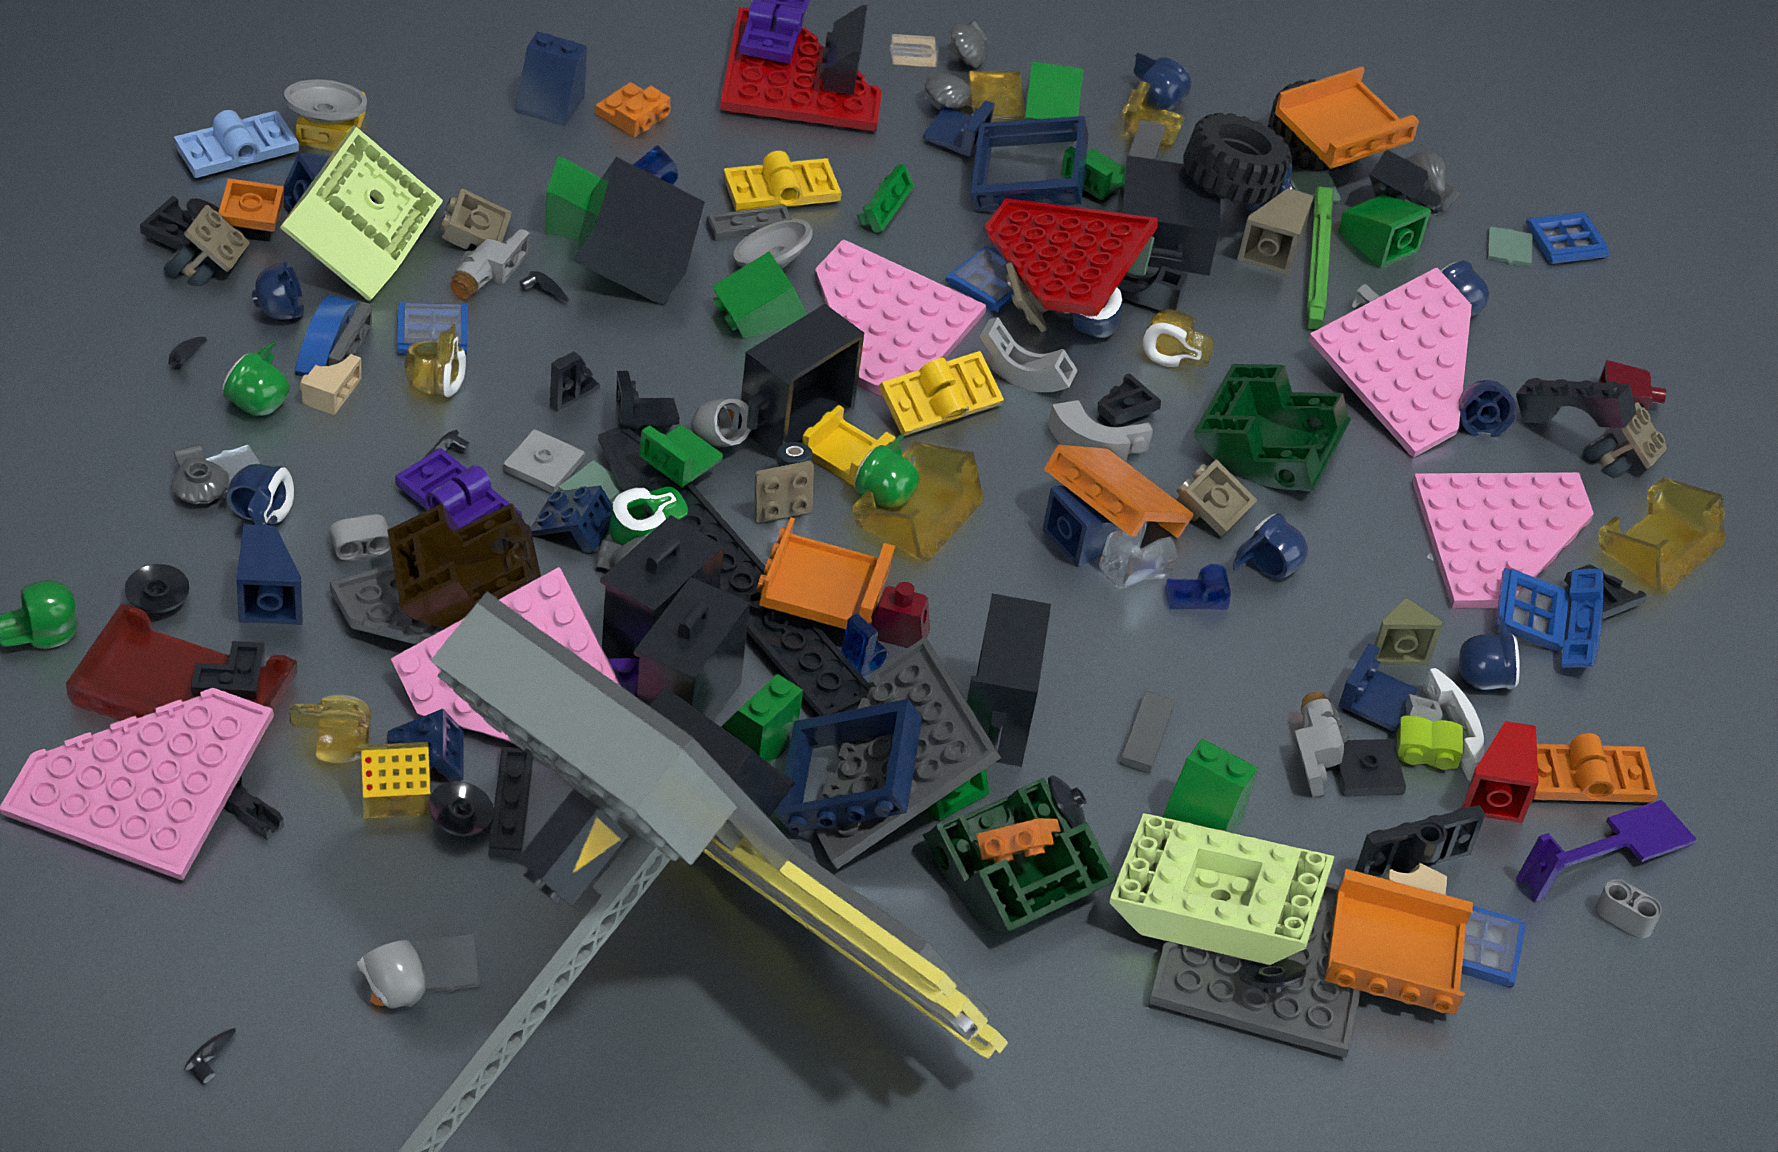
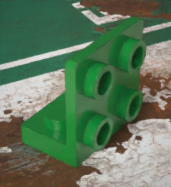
M1072 146L1064 150L1060 175L1065 179L1073 177L1075 148ZM1090 149L1087 151L1083 189L1103 200L1121 186L1124 166L1097 150Z
M651 425L641 431L640 457L681 487H684L723 459L721 452L684 425H679L666 435L660 433Z

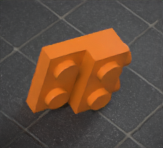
M629 82L595 105V114L635 138L669 115L671 97L651 85L643 90Z
M228 178L218 213L231 226L274 232L277 221L280 220L284 204V186Z
M1038 818L977 833L982 860H994L995 864L1004 859L1007 862L1014 861L1013 854L1021 852L1025 853V857L1045 853L1044 847L1054 845L1052 834L1060 832L1058 819Z

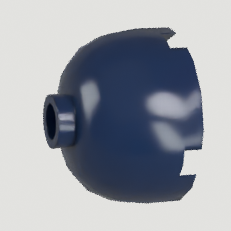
M287 261L264 269L258 275L255 290L252 291V299L255 306L261 307L264 314L279 321L300 318L304 312V305L298 306V297L303 296L300 283L293 267L286 268Z
M1491 380L1476 381L1469 385L1461 394L1459 402L1460 420L1465 429L1474 436H1480L1478 432L1491 433L1490 437L1497 436L1506 431L1514 422L1516 402L1509 390L1499 382Z

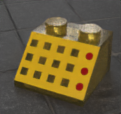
M428 742L362 745L363 817L381 819L385 817L430 815L428 809L430 799Z

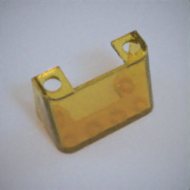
M914 441L901 455L909 462L912 455H914L913 465L920 476L919 485L914 495L905 504L897 508L886 509L880 507L877 509L873 492L867 490L851 508L855 523L859 528L923 562H928L977 507L982 504L984 493L980 484L974 452Z
M1663 477L1647 490L1648 515L1625 534L1620 533V518L1614 517L1598 530L1599 548L1603 553L1660 592L1667 593L1686 576L1690 575L1702 562H1705L1718 548L1724 545L1726 540V533L1724 532L1726 510L1724 508V495ZM1659 491H1661V492H1660V497H1659L1658 501L1656 502L1657 494H1658Z

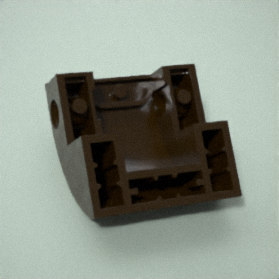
M443 503L387 530L400 608L410 617L432 626L448 628L464 619L486 592L499 600L541 577L530 526L525 523L513 503L459 528Z

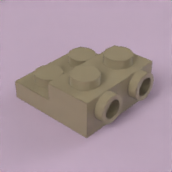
M461 188L457 197L451 196L446 205L445 211L449 215L445 214L440 223L439 229L443 230L441 238L466 250L470 243L479 246L486 239H493L502 243L512 212Z
M1217 459L1209 467L1203 463L1191 475L1195 481L1192 483L1187 479L1176 490L1179 496L1175 499L1194 513L1192 517L1194 521L1201 516L1221 537L1257 501Z

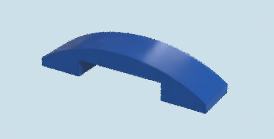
M328 295L320 303L304 337L295 367V375H308L315 365L321 367L329 366V355L337 342L344 324H349L357 306V301Z
M1572 570L1568 638L1564 640L1561 665L1562 668L1593 667L1599 649L1602 627L1603 570Z

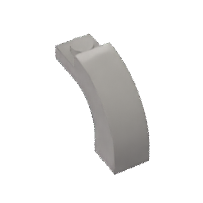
M998 317L989 319L980 335L984 346L990 352L986 363L1001 378L1015 386L1033 392L1060 391L1069 388L1078 371L1064 349L1047 354H1036L1020 347L1013 340Z
M1079 400L1052 404L1048 423L1051 432L1061 445L1107 448L1125 462L1127 461L1128 454L1148 451L1153 432L1149 423L1125 427H1107L1098 424L1088 417Z

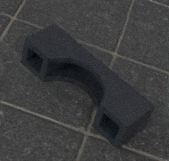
M1161 266L1150 275H1135L1127 272L1117 288L1120 290L1123 299L1175 315L1183 299L1188 274L1165 266Z
M1540 378L1528 379L1516 393L1524 423L1548 424L1562 406H1572L1585 411L1594 419L1598 427L1625 428L1637 414L1630 384H1619L1613 381L1597 383L1589 380L1576 382L1566 381L1565 379L1541 380Z

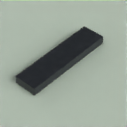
M501 748L488 856L518 858L523 852L534 760L532 753L527 749L524 751L521 748Z

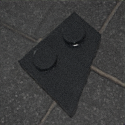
M174 196L170 197L140 224L141 234L178 250L184 244H188L192 249L196 247L184 235L193 222L192 217L187 210L183 211L180 208L179 201Z

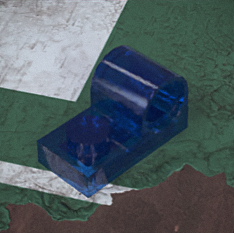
M656 145L633 164L671 185L676 183L679 176L673 159L659 145Z
M1210 564L1203 567L1197 579H1167L1165 590L1169 609L1228 610L1231 590L1227 570L1222 565Z
M857 613L848 618L841 652L860 674L866 677L885 663L889 651L877 641L878 631Z

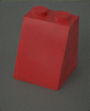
M1504 722L1477 765L1461 808L1480 805L1486 814L1485 818L1523 823L1539 784L1536 726Z

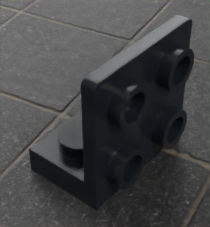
M617 371L616 406L621 425H626L629 428H640L643 425L669 428L672 425L680 424V417L674 398H639L638 391H636V382L631 381L629 371Z

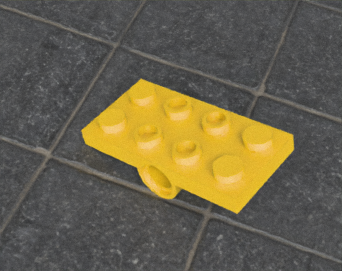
M773 151L764 158L763 165L723 169V179L735 211L778 205L800 206L841 201V190L828 158L791 162L787 153Z
M981 351L946 361L945 358H937L926 363L917 371L882 381L879 385V389L901 435L904 436L999 406L1004 401Z

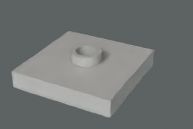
M534 429L503 463V471L553 493L558 490V486L564 483L584 461L585 451Z

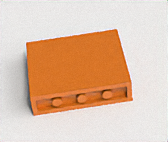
M1363 66L1286 90L1279 94L1275 114L1330 169L1412 142L1416 134L1419 120L1414 115L1400 119L1361 82L1365 69Z
M1058 444L1043 469L1130 537L1137 536L1145 521H1155L1176 538H1179L1194 515L1185 506L1107 448Z
M791 517L787 527L780 528L777 543H774L771 556L767 559L764 574L760 576L757 586V592L762 593L759 606L867 635L890 571L895 546L884 543L878 558L792 534L795 518Z
M1345 869L1336 892L1325 981L1342 987L1369 992L1376 996L1392 998L1406 1004L1426 1007L1440 1013L1455 1015L1465 993L1460 991L1466 924L1472 914L1473 902Z

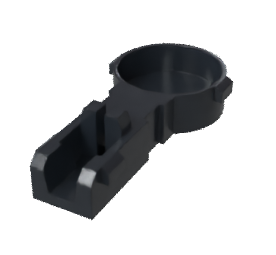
M240 776L222 810L226 809L231 814H236L240 817V821L268 840L284 827V818L274 807H270L258 797H253L249 794L248 790L243 787L242 777Z

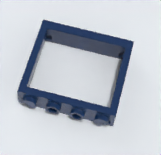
M1085 116L980 123L970 192L975 211L997 210L1005 198L1062 206L1081 205L1089 137ZM1076 141L1073 177L1071 179L987 184L992 147Z
M909 699L794 721L784 774L792 779L795 785L778 804L776 816L791 834L907 813L922 723V716ZM894 733L885 788L803 803L813 749Z

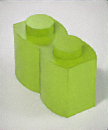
M1402 716L1397 729L1396 753L1399 761L1410 765L1429 764L1443 770L1457 769L1463 754V726L1452 721H1431L1420 716Z

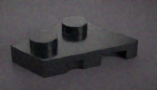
M575 351L551 363L550 406L556 412L600 389V384L592 377V372L586 367L582 357Z
M1128 373L1123 377V383L1120 386L1115 385L1110 390V393L1098 402L1097 412L1115 426L1160 410L1161 400Z
M1588 564L1575 570L1599 568L1591 564ZM1572 571L1567 572L1564 579L1569 587L1571 586ZM1603 572L1602 619L1644 604L1647 594L1641 590L1635 594L1622 587V580Z

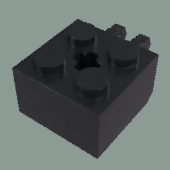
M1386 149L1369 174L1375 198L1380 195H1387L1427 207L1431 210V216H1438L1443 213L1442 198L1431 190L1427 171Z

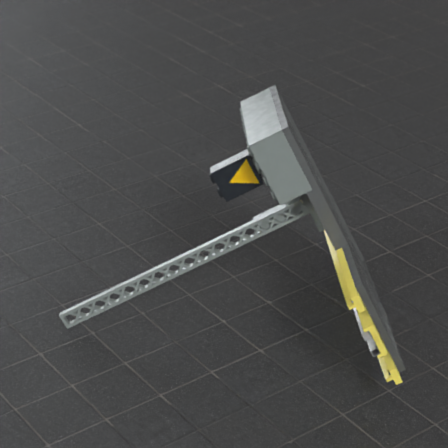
M486 592L430 660L441 670L437 676L454 689L453 691L466 701L475 712L482 716L485 722L499 733L503 732L508 735V738L524 751L527 749L541 764L548 769L551 767L564 781L572 787L577 786L584 794L582 795L576 789H573L517 858V861L527 869L523 876L539 888L542 893L555 903L561 897L573 906L629 836L617 822L627 823L632 827L635 834L592 887L601 895L599 900L398 1152H439L670 859L676 862L680 857L692 865L702 851L819 938L834 947L838 952L849 958L853 963L868 972L872 977L924 1013L935 1023L953 1034L954 1037L976 1051L977 1054L979 1053L980 1056L989 1059L994 1051L1000 1054L1008 1044L997 1030L987 1024L988 1020L986 1018L991 1012L928 942L799 851L692 736L490 593ZM974 1037H977V1038H979L980 1040H982L984 1043L987 1044V1046H985L983 1043H981L980 1041H978V1040H977L976 1038H974Z

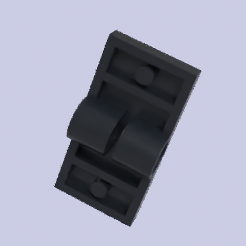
M1480 805L1470 808H1459L1454 812L1439 816L1432 815L1424 820L1412 823L1405 822L1397 827L1385 830H1375L1366 835L1355 871L1381 878L1390 869L1400 873H1409L1421 863L1435 870L1436 865L1439 863L1469 856L1486 814Z

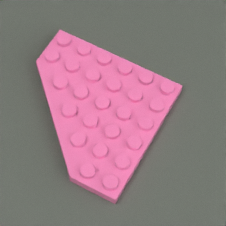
M844 239L815 268L814 277L822 290L821 296L824 304L831 307L865 333L858 386L881 397L883 395L879 385L882 381L917 371L934 359H946L986 311L987 305Z
M1437 267L1310 333L1308 341L1412 458L1456 435L1460 420L1459 402L1463 391L1472 305Z
M1579 473L1414 474L1412 480L1452 609L1497 608L1504 568L1509 570L1515 569L1536 578L1542 570H1545L1556 559L1558 553L1577 537L1578 532L1591 522L1594 514ZM1517 585L1516 597L1522 591L1524 592L1526 588Z
M560 567L499 599L502 603L621 686ZM464 619L391 658L417 714L423 717L444 709L463 729L480 732L513 743L508 738V735L503 732L499 733L484 721L482 716L475 712L466 701L453 691L454 689L443 682L437 676L441 670L430 661Z
M211 688L200 692L201 696L182 702L180 699L155 708L156 712L140 718L133 716L110 725V729L93 735L91 732L66 740L64 741L65 745L48 751L45 748L35 751L29 756L1 803L0 812L7 817L183 881L274 716L273 709Z

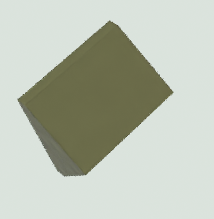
M1405 598L1381 622L1374 646L1380 648L1376 660L1381 662L1380 665H1429L1443 626L1442 621Z

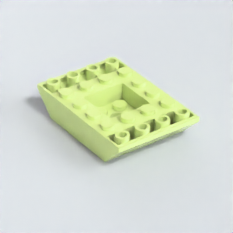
M353 125L280 228L370 301L398 269L443 200ZM370 196L374 198L378 202V204L374 203L371 200Z
M1143 813L1111 894L1110 904L1140 935L1271 965L1306 949L1334 862V856Z

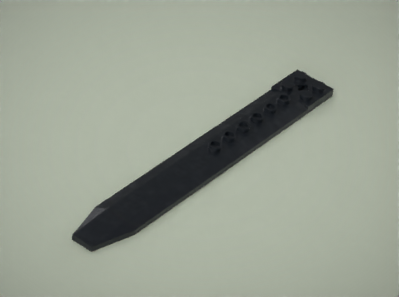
M625 425L599 434L598 441L617 482L625 491L633 488H645L649 492L664 487L675 488L682 495L688 507V514L680 519V521L724 546L719 589L750 603L747 626L748 634L787 679L803 690L802 696L819 716L858 709L861 699L867 698L871 685L814 620L759 606L762 593L757 592V586L761 574H764L765 565L691 482L684 487L679 486L641 458V437ZM644 504L645 515L648 518L653 516L651 509Z

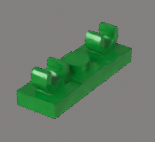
M905 164L896 165L890 175L884 177L885 180L879 184L874 197L868 205L862 207L864 213L856 215L860 225L870 224L875 233L882 232L914 188Z

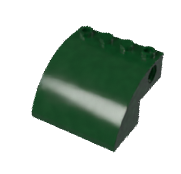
M1232 364L1193 433L1198 443L1214 460L1217 459L1226 469L1246 480L1276 489L1315 491L1351 419L1348 417L1343 393L1292 392L1285 365Z
M1045 778L1019 788L1011 795L967 815L963 813L940 823L923 834L943 876L964 906L985 925L1002 933L1010 932L1117 881L1088 823L1085 822L1070 829L1052 796ZM1038 818L1058 819L1060 832L1052 834L1054 845L1044 847L1045 853L1025 857V853L1021 852L1013 854L1014 861L1007 862L1004 859L995 864L994 860H982L977 833Z

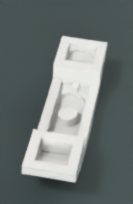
M1432 668L1428 673L1423 690L1428 699L1439 702L1441 711L1446 710L1452 722L1463 726V754L1460 765L1468 781L1471 782L1474 771L1484 756V735L1480 720L1472 704L1461 689L1444 673L1436 668Z

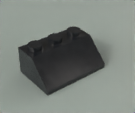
M861 5L836 20L832 32L827 31L819 79H824L823 90L854 94L863 45L867 5Z

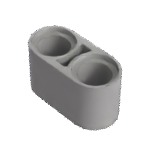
M374 514L340 520L332 524L329 529L336 556L340 560L350 561L373 557L390 551L387 532L389 528L386 519L382 515Z
M1612 879L1605 884L1597 902L1596 910L1603 919L1638 938H1646L1653 933L1661 916L1662 906L1655 898L1620 879Z

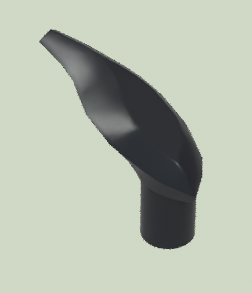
M531 271L529 276L519 281L522 289L525 291L537 284L543 290L552 293L567 303L569 302V298L559 285L544 273Z
M195 337L178 344L169 355L168 365H178L187 361L194 355L197 348L207 341L206 337Z
M452 430L445 434L425 457L440 448L447 451L451 446L465 453L470 442L459 437L458 430Z
M232 1028L224 1031L204 1043L189 1058L184 1070H194L204 1083L213 1079L215 1073L207 1062L217 1055L219 1049L231 1039L236 1029Z

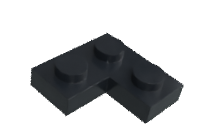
M232 641L228 665L195 663L191 695L201 696L200 692L215 688L243 699H257L265 655V643Z

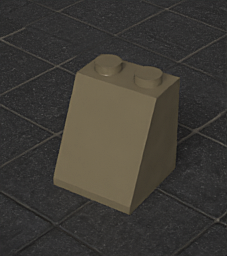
M1287 188L1249 215L1237 260L1289 275L1303 238L1313 195Z

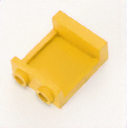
M366 110L355 119L332 125L314 123L303 117H298L296 121V139L299 145L335 151L353 125L360 129Z
M838 405L831 412H826L821 421L814 427H809L805 431L802 441L804 442L803 444L811 448L813 454L812 461L854 486L856 472L866 455L877 446H886L889 442H893L896 437L885 432L879 439L873 438L843 419L844 408Z

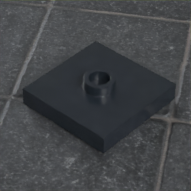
M1393 739L1347 740L1344 743L1342 762L1335 765L1343 796L1405 793L1407 787Z

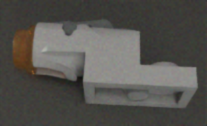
M519 229L512 238L507 239L505 244L493 239H486L475 251H466L452 276L451 289L453 293L460 298H468L474 296L489 281L503 285L529 254L530 232Z
M1312 692L1303 697L1300 710L1303 715L1304 728L1295 730L1299 754L1313 798L1325 795L1323 782L1328 781L1325 768L1333 767L1342 762L1344 743L1350 738L1349 732L1336 708L1331 704L1330 699L1321 692Z

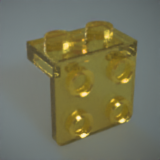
M969 71L966 83L971 88L972 113L975 108L979 109L983 102L987 100L995 103L993 119L1023 118L1025 109L1021 71Z
M1141 81L1137 90L1132 89L1128 100L1129 105L1125 104L1121 113V119L1124 120L1122 135L1134 139L1141 119L1166 125L1160 147L1172 148L1185 117L1178 113L1159 110L1146 105L1151 84Z

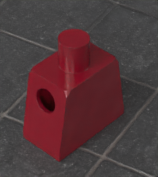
M1606 360L1599 383L1613 381L1619 384H1630L1634 403L1638 402L1647 411L1650 403L1664 404L1666 388L1652 387L1651 374L1648 370Z
M900 582L896 587L886 586L875 610L866 638L904 648L911 647L924 637L927 638L930 631L928 597L914 592L915 588L909 582Z

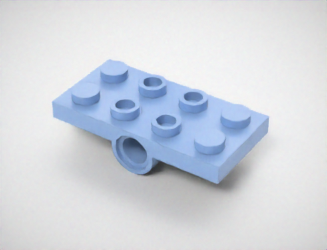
M225 110L214 118L213 127L174 137V146L195 178L299 151V142L277 110L245 119H240L235 111Z

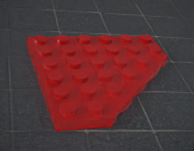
M738 8L720 110L877 131L882 95L880 88L876 85H869L865 81V76L858 71L854 94L823 90L824 79H819L824 46L818 42L819 38L806 27L801 28L790 63L740 54V43L748 23L750 8Z
M1005 198L984 228L985 236L1005 261L1013 264L1018 277L1044 309L1056 310L1061 313H1077L1084 316H1098L1158 228V223L1155 217Z

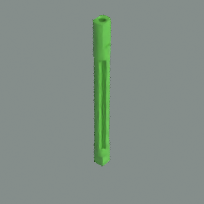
M1318 186L1315 190L1307 300L1308 328L1317 330L1322 328L1323 318L1326 315L1333 189Z

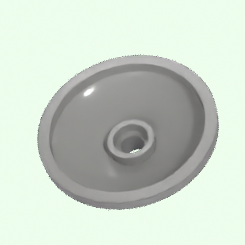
M299 81L288 86L284 92V101L294 113L319 124H340L357 118L367 108V98L360 90L336 81Z
M800 219L784 220L767 225L745 237L736 246L733 252L734 259L739 266L744 267L765 253L770 252L780 268H783L796 259L808 246L813 236V230L809 222Z

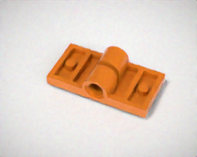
M1594 733L1580 734L1572 739L1570 745L1537 744L1539 784L1533 796L1534 800L1655 802L1658 793L1645 747L1602 745L1601 738Z

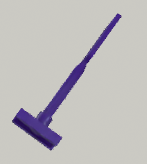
M1662 800L1608 817L1606 823L1617 835L1566 852L1549 833L1539 836L1515 879L1519 883L1525 881L1529 883L1534 889L1531 898L1536 902L1546 897L1559 872L1563 871L1567 866L1624 847H1628L1643 862L1693 845L1697 839Z

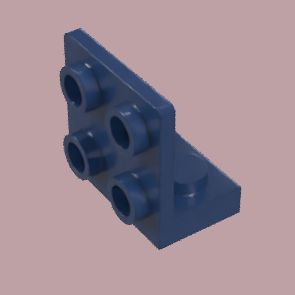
M985 100L979 109L975 108L972 116L943 107L924 132L923 139L957 151L960 154L971 156L977 148L980 123H992L995 103Z
M601 485L554 491L549 495L547 502L536 516V520L530 528L532 536L571 531L584 553H592L596 550L609 527L612 503Z
M1369 643L1345 683L1338 706L1395 731L1401 717L1407 711L1405 703L1408 695H1416L1417 688L1378 671L1381 662L1376 659L1380 648Z
M444 709L388 731L387 749L428 747L429 769L435 767L437 772L443 774L449 781L464 780V730ZM419 754V761H426L425 754ZM405 755V762L412 761V755ZM392 756V762H399V756ZM426 767L419 768V773L425 771ZM406 768V775H413V769ZM392 769L393 776H399V769Z

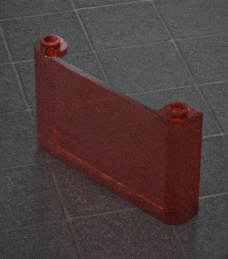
M120 604L66 682L67 695L70 701L77 707L117 721L133 716L140 718L156 712L155 708L180 699L182 702L198 697L191 695L195 663L228 665L230 655L153 631L151 621L144 610ZM285 655L270 656L265 667H262L257 699L246 700L269 707L274 712L298 673L297 660Z

